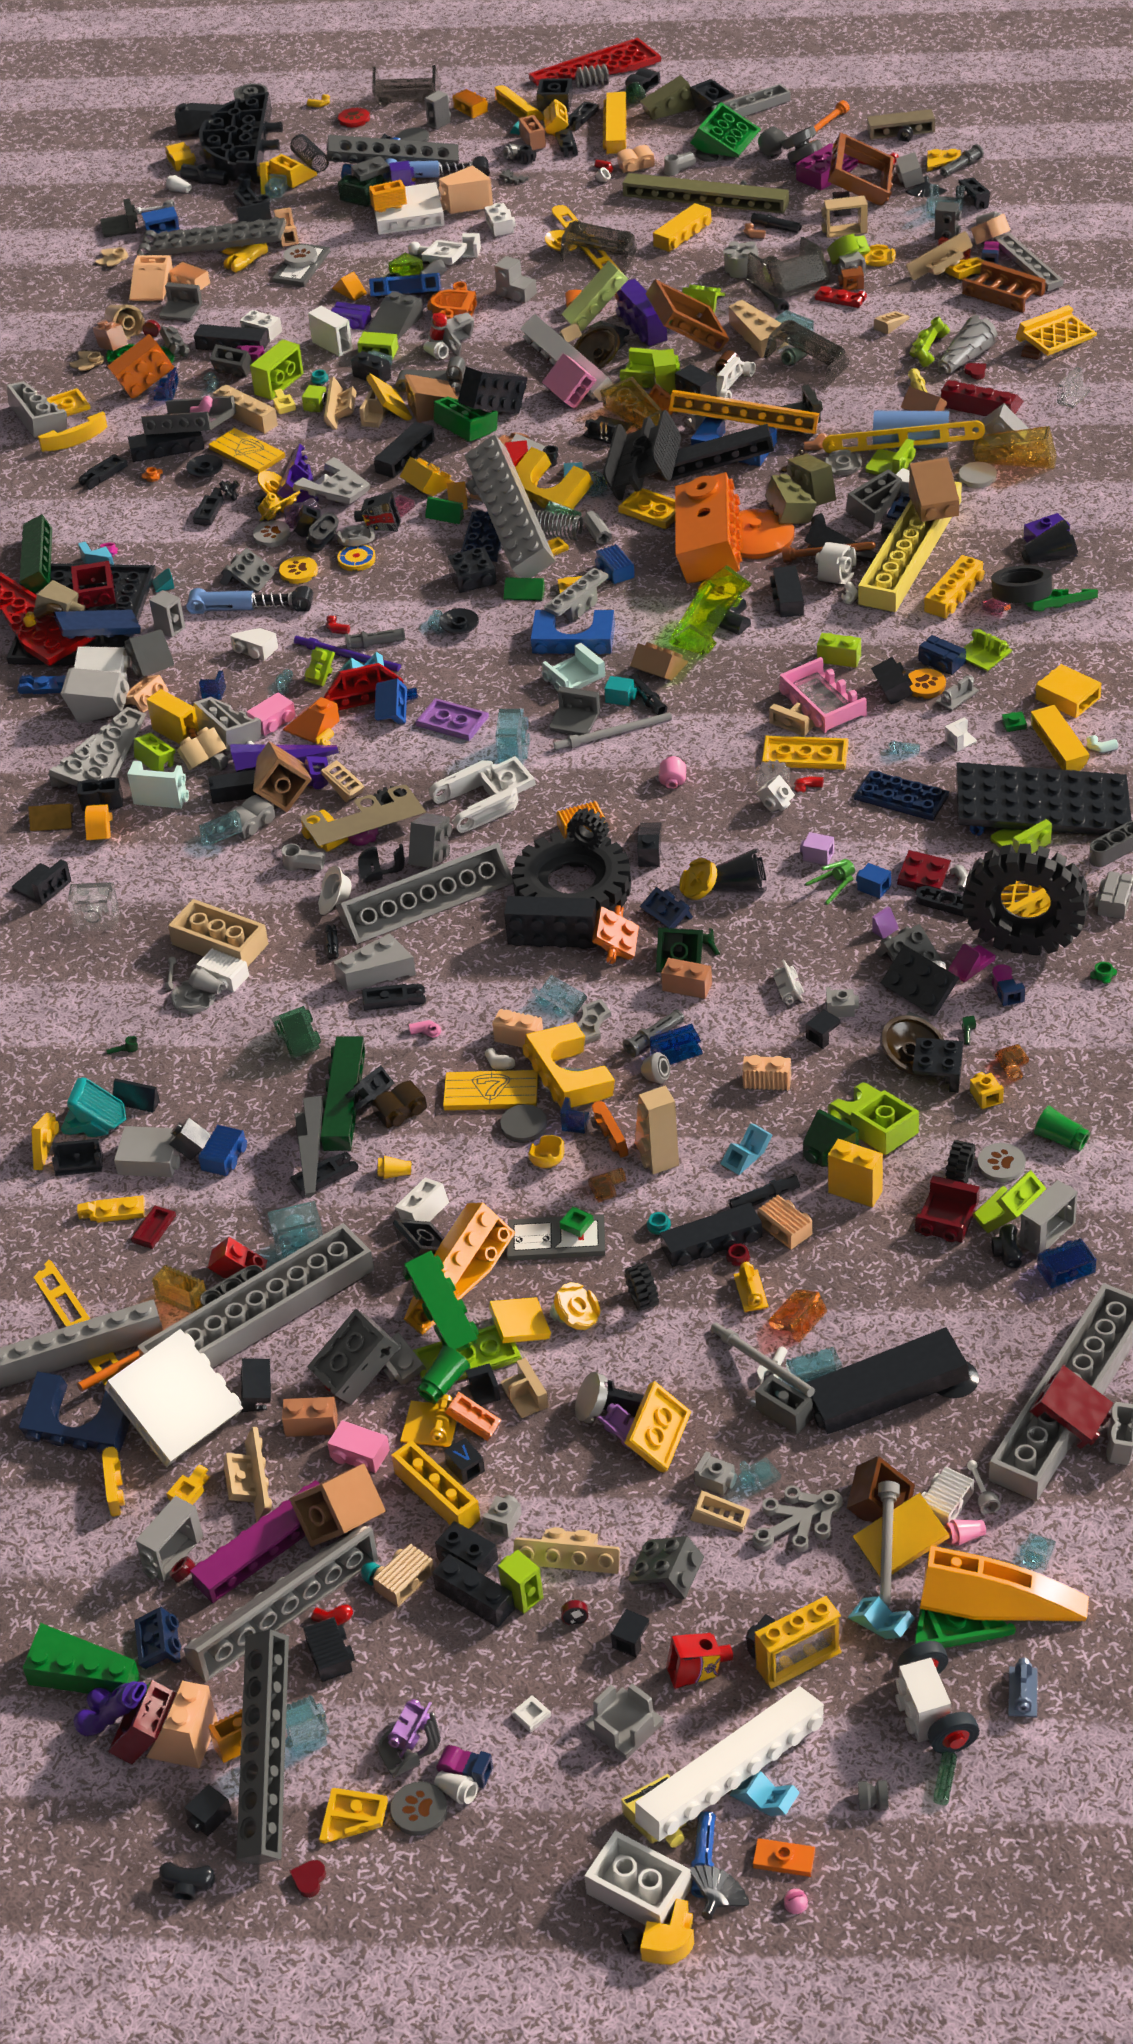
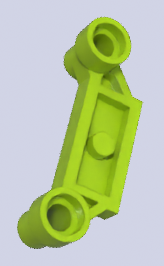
M939 316L931 320V326L918 334V338L912 344L913 347L909 352L911 357L919 359L922 367L929 366L935 360L930 352L928 353L935 337L937 336L940 339L950 332L947 324H944Z

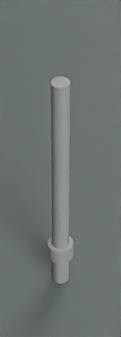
M668 712L580 736L575 734L568 736V739L553 742L555 750L570 746L575 748L582 743L672 720V715Z
M718 1323L711 1325L710 1330L721 1337L722 1342L730 1347L734 1346L806 1396L811 1397L814 1394L815 1389L740 1339L736 1332L731 1329H725Z

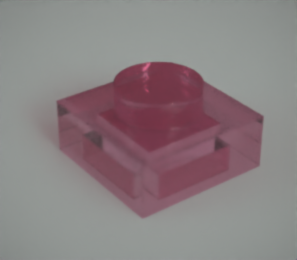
M398 495L394 498L398 512L402 516L415 507L413 499L403 495Z
M995 598L982 602V609L990 612L991 615H1001L1004 611L1011 609L1010 603L1001 602Z

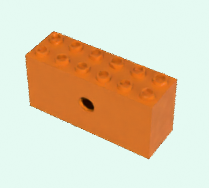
M727 472L714 476H701L691 482L675 486L676 557L687 583H696L740 571V563L742 562L740 553L742 551L740 543L741 533L739 530L741 528L739 519L741 513L738 506L740 505V499L738 494H734V483L732 479L728 478Z

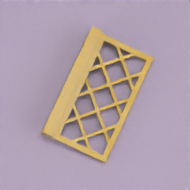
M1067 305L1020 323L1015 339L1019 342L1027 340L1045 355L1049 356L1095 337L1097 333L1073 316V308Z
M1016 881V884L1006 886L1003 891H1013V893L1001 894V900H1012L1011 902H1004L1003 905L1015 915L1036 917L1046 912L1050 907V897L1041 886L1037 888L1026 884H1018L1021 881ZM1017 891H1029V893H1017Z

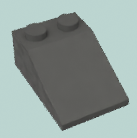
M392 291L383 299L367 332L397 334V339H399L424 316L422 299Z

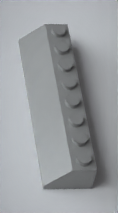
M496 843L336 905L342 924L356 944L513 884V878L500 845Z
M154 1299L1 1347L0 1389L35 1378L37 1371L51 1373L145 1342L163 1331Z
M357 1526L351 1531L342 1534L338 1540L328 1547L322 1548L318 1554L308 1561L301 1563L285 1577L278 1579L267 1590L258 1593L254 1599L244 1606L235 1609L231 1615L221 1622L214 1624L210 1630L200 1637L191 1640L183 1648L189 1665L205 1682L209 1681L245 1655V1636L269 1629L278 1632L361 1573V1568L364 1564L376 1562L378 1555L373 1529L370 1526Z

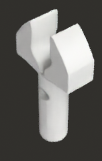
M779 1347L772 1360L781 1366L787 1354V1349ZM759 1365L757 1369V1377L760 1384H762L765 1376L772 1373L762 1365ZM772 1373L773 1376H775L776 1378H778V1379H780V1380L782 1381V1379H781L780 1377H778L777 1375H775L774 1373Z

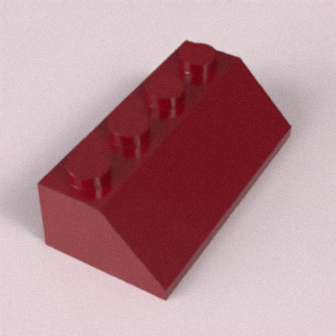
M948 380L941 389V398L947 402L945 408L985 417L1002 404H1005L1016 414L1023 404V400L1017 394L979 387L974 384L960 383L955 380Z

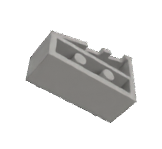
M213 697L193 702L198 727L201 730L205 727L208 729L214 727L227 748L226 752L230 751V744H246L248 741L255 742L261 739V719L257 717L251 719L246 716V712L240 710L238 713L232 710L230 705Z
M390 933L334 961L336 980L348 992L373 986L378 982L393 981L398 977L416 975L414 957Z

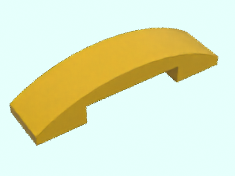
M100 412L87 417L88 422L57 433L53 430L38 436L41 451L61 450L92 439L107 428L105 413Z

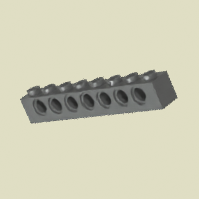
M328 135L326 144L327 161L354 164L381 156L384 160L392 158L397 162L438 161L440 164H445L446 162L448 164L453 162L455 164L459 163L458 144Z
M271 1629L245 1636L236 1860L253 1865L281 1860L289 1636Z

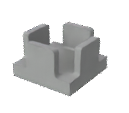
M633 1683L628 1687V1691L622 1687L617 1693L616 1688L610 1685L593 1701L594 1714L585 1723V1728L627 1760L664 1723V1718L653 1710L652 1698Z

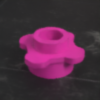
M103 543L100 545V548L106 546L112 557L118 553L115 543Z

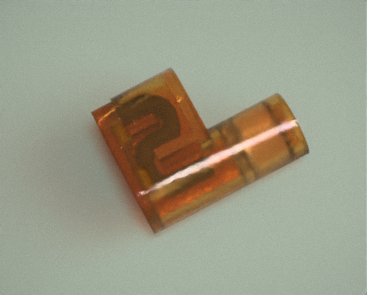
M1019 1044L1003 1048L995 1054L996 1060L1012 1082L1023 1077V1072L1018 1066L1027 1064L1030 1059Z
M622 1167L588 1178L589 1187L598 1203L616 1197L614 1185L626 1181V1175Z

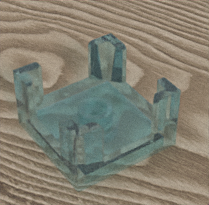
M931 184L930 198H927L926 218L935 219V209L938 201L959 203V210H961L962 214L965 186H956V197H939V185Z

